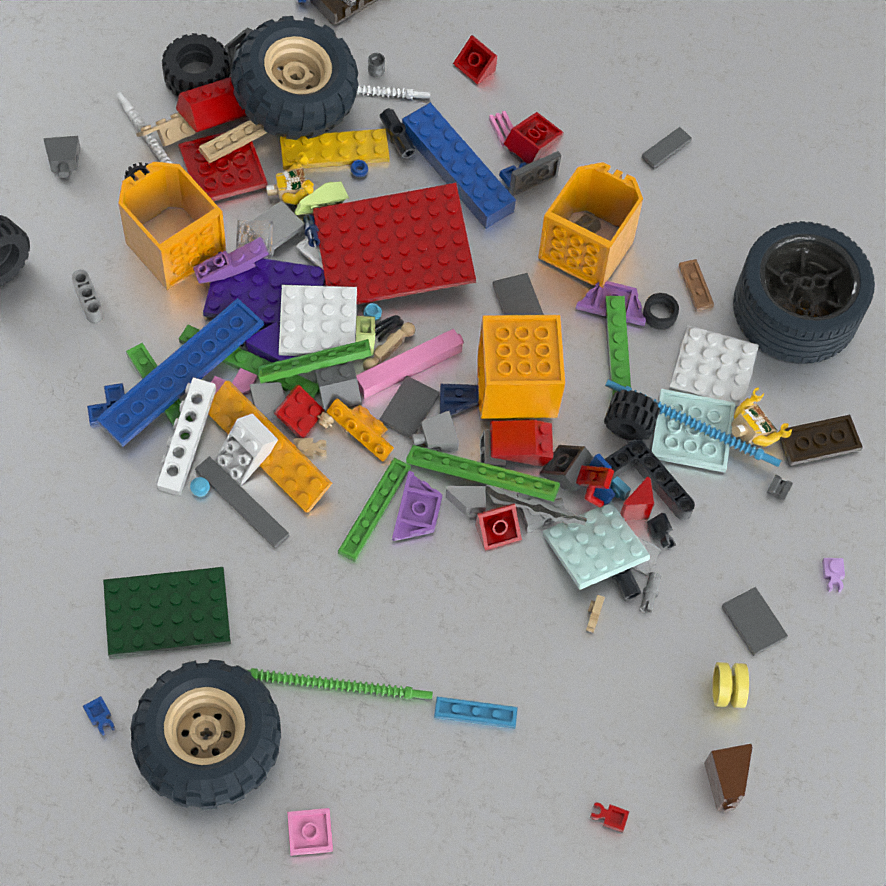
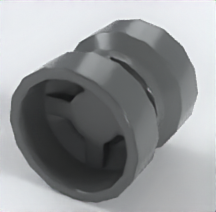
M372 53L368 57V73L373 77H380L385 72V57L381 53Z
M775 475L768 492L776 493L785 500L793 483L784 481L780 476Z

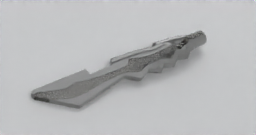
M485 486L494 504L506 506L514 503L516 507L527 508L531 515H542L544 519L549 518L554 522L562 521L565 524L577 523L586 525L587 518L578 516L573 511L562 507L556 508L549 503L535 498L526 500L516 497L517 493L495 486Z

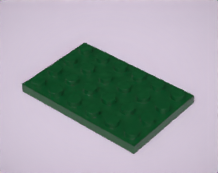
M224 567L103 580L109 658L231 644Z

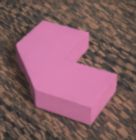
M240 368L232 384L243 395L250 393V384H255L258 377ZM214 376L211 383L216 385L215 394L226 381L217 376Z

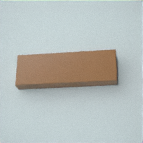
M697 259L680 262L679 269L696 312L713 308L714 302Z

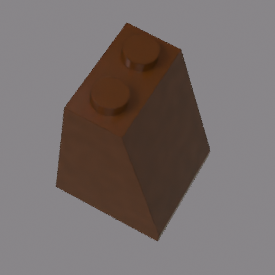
M752 744L713 750L705 760L704 764L717 810L723 809L724 812L735 810L745 796L753 748Z

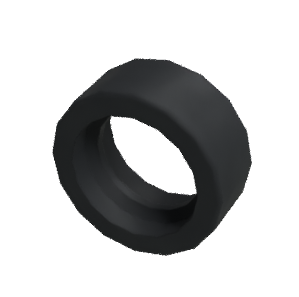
M667 293L652 294L646 300L643 308V317L646 319V323L655 329L671 327L674 325L679 314L678 302ZM654 304H664L670 308L672 313L668 318H658L651 313L650 308Z

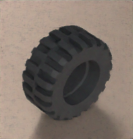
M192 33L189 36L187 34L182 35V38L173 40V44L170 43L166 47L167 50L163 52L162 69L164 81L167 88L172 90L175 96L230 77L227 50L221 42H217L213 37L209 38L206 34L197 35V33ZM192 62H203L210 66V68L201 73H189L182 69L185 65Z
M0 215L1 287L5 282H10L12 277L19 274V270L25 265V260H28V252L30 251V240L27 233L3 215Z

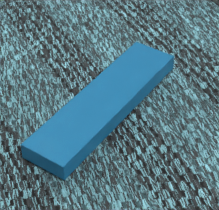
M437 696L434 718L515 729L518 707Z

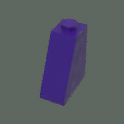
M278 322L255 333L245 341L248 352L271 363L298 357L279 355L280 325Z

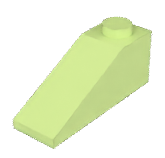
M328 182L313 191L312 194H309L299 202L295 215L311 214L314 208L341 204L347 198L349 199L342 182Z

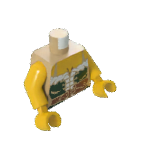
M300 151L297 153L296 160L298 162H294L287 171L276 174L277 184L266 186L268 196L279 195L280 201L282 200L285 204L297 205L302 199L313 193L314 184L310 180H306L304 169L301 167V165L305 166L308 164V158L304 152Z
M755 388L751 397L746 398L736 408L734 413L735 420L731 424L732 434L734 437H740L742 441H746L745 444L747 445L750 443L751 445L767 447L780 440V437L788 438L791 435L792 429L784 431L789 425L784 423L781 425L780 431L777 432L778 430L757 403H753L754 401H761L764 393L761 396H757L755 393L759 388Z

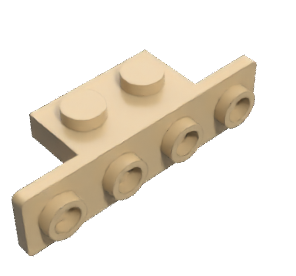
M177 112L170 115L171 119L169 120L163 118L156 121L155 126L147 125L140 128L141 132L136 133L137 137L145 136L157 130L164 147L195 134V131Z

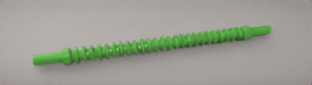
M257 668L248 670L256 680H265V682L271 680V683L277 681L278 684L280 682H283V684L288 682L289 685L294 683L295 686L297 684H300V686L305 684L306 687L312 685V688L314 686L318 688L322 686L323 689L329 687V690L335 688L336 691L339 688L341 691L346 689L347 692L352 690L353 693L357 690L358 693H361V691H364V694L370 692V695L372 693L376 695L381 693V696L387 694L388 697L390 695H393V697L398 695L399 698L404 696L405 699L414 697L432 700L433 695L432 691L415 690L409 686L397 688L396 685L394 687H391L390 684L388 686H385V684L380 686L379 683L374 685L373 682L368 684L367 681L363 684L362 681L356 683V680L353 682L348 680L346 682L344 679L339 681L338 678L333 680L332 677L330 679H327V677L322 679L321 676L316 678L315 675L313 677H310V675L305 677L304 674L298 676V673L296 675L292 673L287 675V672L281 674L280 671L278 673L272 671L270 673L269 670L264 672L263 669L258 671Z

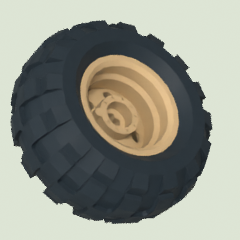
M282 16L276 22L273 19L268 20L247 34L241 41L240 47L234 56L231 83L234 87L233 93L242 110L245 109L246 116L255 125L261 124L264 126L265 132L276 136V133L286 135V139L297 140L300 136H306L310 139L322 135L324 130H332L343 121L344 116L349 114L357 95L359 86L357 78L359 73L350 48L343 38L338 39L332 28L326 24L323 27L314 24L315 20L304 17L302 21L294 20L293 16Z
M209 659L208 663H196V660L183 663L181 668L175 671L168 670L156 678L157 682L150 689L147 688L139 699L137 711L132 716L130 727L133 756L141 775L146 779L150 787L160 796H165L172 800L173 804L186 808L189 806L201 807L202 810L217 809V806L231 803L232 805L244 799L245 795L251 790L258 789L267 779V774L271 767L276 763L281 739V724L277 705L274 703L270 691L263 682L257 681L250 671L239 665L230 666L225 664V661ZM197 713L201 715L196 719L193 718V716ZM221 714L222 718L217 720L214 715ZM183 731L189 733L187 737L181 736ZM231 732L232 735L230 738L224 737L225 735ZM206 734H210L208 739L205 740L204 737L206 736ZM215 749L219 751L220 754L214 756L212 754V750ZM199 750L197 755L193 756L191 754L192 752Z

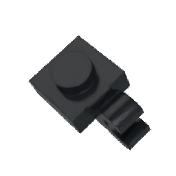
M660 513L647 521L653 538L660 539L663 548L668 547L671 549L676 546L674 539L669 535V532L673 531L666 513Z

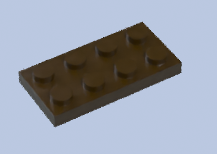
M850 414L788 427L784 431L792 429L791 435L788 438L780 437L790 466L857 452L863 448Z

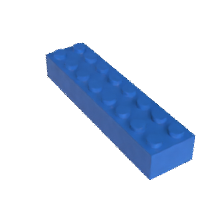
M431 102L402 118V123L406 127V133L413 145L447 184H457L459 199L485 229L514 212L516 199Z

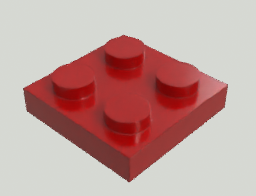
M296 385L274 414L298 438H304L319 418L317 416H320L324 409L300 385Z

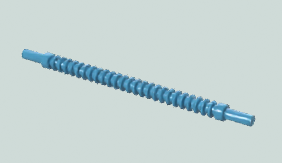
M609 379L605 385L619 392L621 390H632L629 386L624 387ZM661 401L659 403L656 402L660 408V414L664 413L665 417L670 416V419L679 420L680 424L683 422L685 426L694 427L695 431L698 429L700 433L704 432V435L709 434L710 438L712 436L715 437L714 440L724 441L725 445L727 443L730 444L729 447L739 448L740 452L743 450L745 451L744 454L749 453V456L753 455L754 459H762L779 467L782 461L765 453L761 448L756 449V446L751 447L750 443L748 445L745 444L746 441L741 442V439L736 440V437H730L731 434L726 435L725 431L721 433V430H716V427L711 428V425L707 426L705 422L701 423V420L696 421V418L692 419L691 415L686 416V413L681 414V411L677 412L676 408L671 409V406L666 407V404L662 405Z

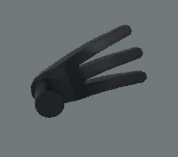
M394 315L375 324V329L380 328L375 332V336L382 332L378 337L380 341L397 325L402 326L404 321L400 316Z

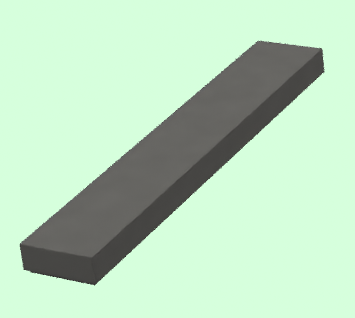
M210 456L195 468V471L205 478L210 486L274 548L289 536V532Z

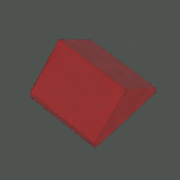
M471 35L453 64L476 84H480L496 71L497 55L475 36Z
M647 476L623 503L620 514L625 521L649 519L654 506L651 478Z
M514 503L477 514L475 526L485 551L522 540Z

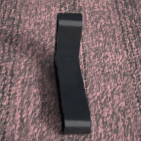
M632 440L605 458L611 469L614 470L612 480L634 466L644 479L647 476L651 478L652 489L677 518L686 520L691 517L695 502L642 440ZM633 449H636V450H638L640 453H635V452L632 451V450H633ZM618 459L624 460L625 463H620ZM645 463H648V464H650L652 467H647V466H645L644 464H645ZM656 478H662L664 481H658ZM669 492H674L676 496L670 495ZM681 506H685L689 510H683Z

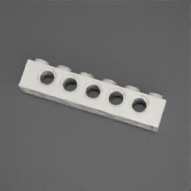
M193 378L192 382L187 384L185 394H187L186 400H182L179 411L181 414L174 422L173 429H175L173 436L169 437L167 443L169 450L167 454L163 455L161 465H163L162 471L156 475L155 483H157L158 490L181 496L216 392V385L214 383ZM196 397L202 399L199 404L192 403V400ZM189 415L196 416V419L192 422L186 420ZM183 433L190 434V437L186 440L180 438ZM177 451L184 452V455L180 458L174 456ZM170 469L178 470L176 475H168Z

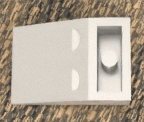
M253 414L241 417L236 420L214 461L241 486L271 453L278 439Z

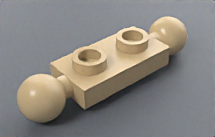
M407 322L401 326V330L399 329L395 334L391 333L383 345L377 346L374 350V357L368 358L363 362V369L366 371L388 359L404 343L405 337H411L415 334V326Z

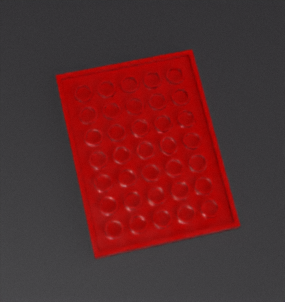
M456 183L313 209L315 224L319 228L317 232L320 239L319 247L326 286L357 287V304L476 283Z

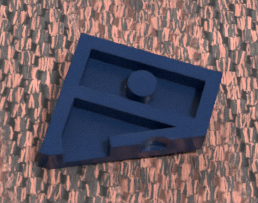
M440 383V414L449 411L452 416L478 405V385Z

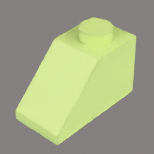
M356 316L355 342L369 339L371 353L374 355L375 317Z

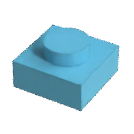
M618 476L612 480L610 488L615 492V497L625 501L629 497L631 488Z

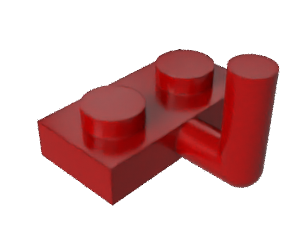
M581 466L576 484L587 487L586 501L599 508L604 505V501L593 496L595 488L609 489L614 470L604 467Z

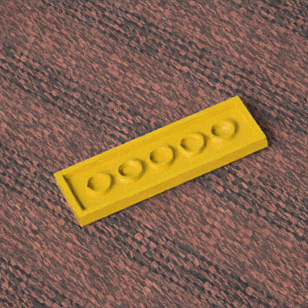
M386 129L323 133L310 139L306 136H300L297 140L286 139V136L280 137L283 170H288L294 162H298L296 155L300 151L304 152L308 158V164L305 166L301 165L303 169L352 165L356 160H363L366 164L390 161Z

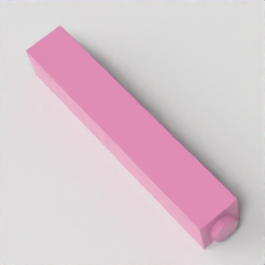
M452 329L356 375L362 397L366 399L403 381L406 376L411 377L461 353L464 344L462 336Z

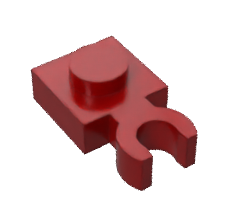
M594 803L593 807L599 809L600 813H591L590 818L593 820L603 819V826L623 833L630 811L611 804L607 810L601 803Z

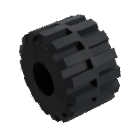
M632 390L617 391L612 396L604 424L612 433L622 438L647 440L652 435L660 408L652 398L645 396L643 393Z

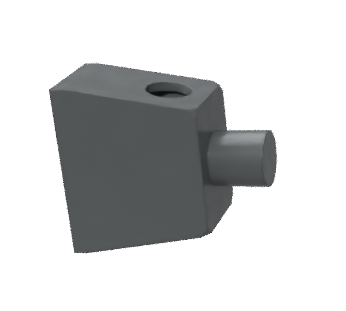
M78 136L43 138L51 171L58 172V176L61 178H67L69 171L76 170L78 167L80 154Z

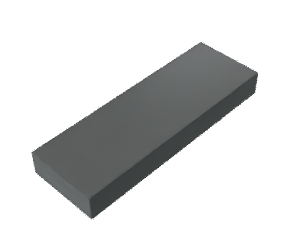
M679 127L644 152L641 158L654 169L691 142L692 137Z

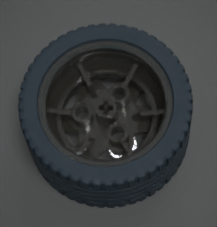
M796 221L784 223L766 231L754 242L749 250L735 287L733 310L735 311V318H737L736 321L740 325L741 331L744 332L746 338H749L751 343L759 345L758 349L760 348L762 352L768 353L769 356L776 357L778 360L782 359L785 362L806 364L809 362L810 364L834 357L852 341L873 299L875 278L866 254L849 236H845L843 232H839L837 229L830 228V226L822 225L821 223L815 224L809 221L808 223L805 221L797 223ZM790 269L789 272H784L783 274L779 273L781 271ZM834 294L835 302L830 301L828 297Z

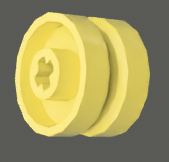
M716 662L712 682L714 706L727 707L730 702L734 708H745L749 693L747 664L734 663L732 668H730L728 663Z

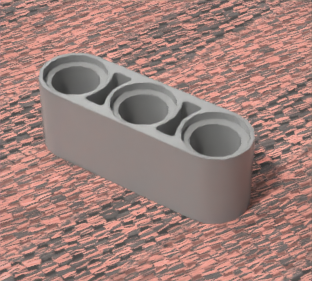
M77 270L72 274L74 289L87 320L91 323H98L103 319L101 303L87 271Z

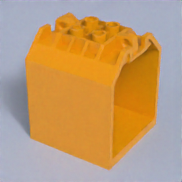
M152 162L146 166V169L149 171L148 174L144 175L138 170L134 173L135 181L131 176L122 181L118 205L126 244L166 290H169L195 272L194 266L212 258L218 252L226 251L223 211L180 164ZM168 207L183 208L195 222L161 244L143 226V224L159 215Z
M604 162L579 166L544 215L538 254L539 259L593 286L599 282V286L602 289L634 242L643 202L636 178L627 174L623 180L622 171L616 169L611 174L608 172L611 166ZM589 211L595 214L596 217L620 228L612 240L609 241L569 221V218L573 213Z
M560 315L482 316L477 355L478 403L481 419L558 417L565 388Z

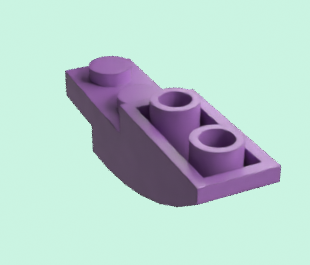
M259 237L229 254L223 251L194 266L193 269L199 283L213 282L240 274L255 267V262L269 255L264 240Z

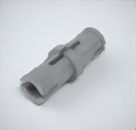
M655 572L649 573L647 586L643 589L644 597L640 606L642 612H645L646 605H648L646 613H652L654 600L658 597L659 593L657 589L662 577L658 573L655 580H653Z

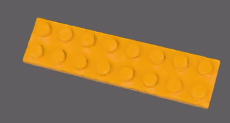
M225 381L214 395L208 415L229 435L237 419L253 414L278 439L271 453L259 466L305 512H310L333 483L230 381Z

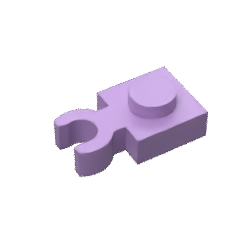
M824 558L822 560L824 579L830 580L827 584V590L831 592L833 589L832 585H836L838 592H841L843 582L840 579L845 577L843 558Z

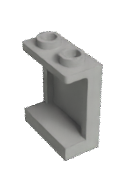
M281 200L248 223L247 234L252 241L261 237L265 242L269 256L272 257L274 250L294 235H297L299 238L305 234V224Z

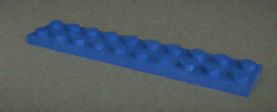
M237 298L96 418L97 423L122 447L125 446L183 396L187 384L191 383L193 378L201 380L263 327L264 322Z

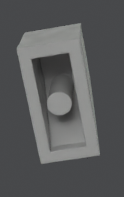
M446 486V498L464 515L477 517L478 513L485 512V486Z

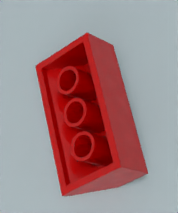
M231 77L180 93L176 105V110L195 132L246 116L245 109L242 110L233 93L234 87L231 83Z

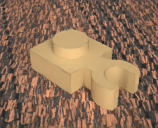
M293 438L294 445L308 459H313V454L319 456L327 455L326 450L319 449L322 446H326L325 440L313 443V438Z
M597 595L595 601L591 600L588 612H591L586 631L594 633L605 597Z

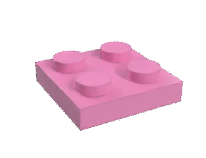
M330 808L287 812L291 856L333 852Z

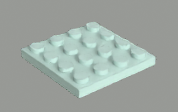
M661 389L659 402L661 401L662 405L666 404V407L671 406V409L676 408L677 412L681 411V414L686 413V416L691 415L692 419L696 418V421L701 420V423L705 422L707 426L711 425V428L716 427V430L720 429L721 433L724 431L726 435L732 433L731 424L734 418V402ZM659 412L655 423L651 451L659 460L726 472L730 444L727 443L725 445L724 441L714 440L715 437L712 436L710 438L709 434L704 435V432L700 433L698 429L695 431L694 427L685 426L683 422L680 424L679 420L675 421L674 418L670 419V416L665 417L664 413L660 414Z
M612 502L603 505L601 508L598 507L579 515L587 518L585 526L577 523L565 524L562 522L543 530L544 538L579 590L650 560V554Z

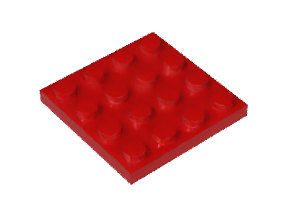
M226 132L178 144L187 173L213 201L263 189L268 185L252 141L211 163H208L201 154L199 146Z

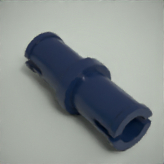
M306 215L303 218L305 224L304 233L308 238L309 246L315 247V241L317 247L320 244L317 232L319 228L315 224L314 216L309 215L310 220H308Z

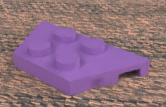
M606 281L602 289L598 282L576 305L577 310L606 317V296H625L626 322L645 326L646 319L643 317L642 305L638 300L637 288Z
M408 471L392 536L393 541L434 533L443 494L431 488L424 480L418 479L412 471Z

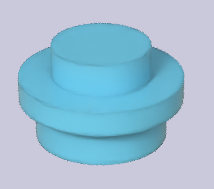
M370 303L364 308L363 315L375 317V321H377L382 316V310L377 304Z
M203 477L193 479L190 484V490L196 496H204L210 489L209 482Z

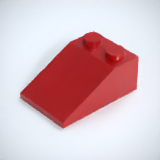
M536 112L513 127L503 145L509 151L518 155L525 163L530 164L539 160L564 132Z
M537 420L490 422L492 458L540 467L545 466L553 459L552 423Z

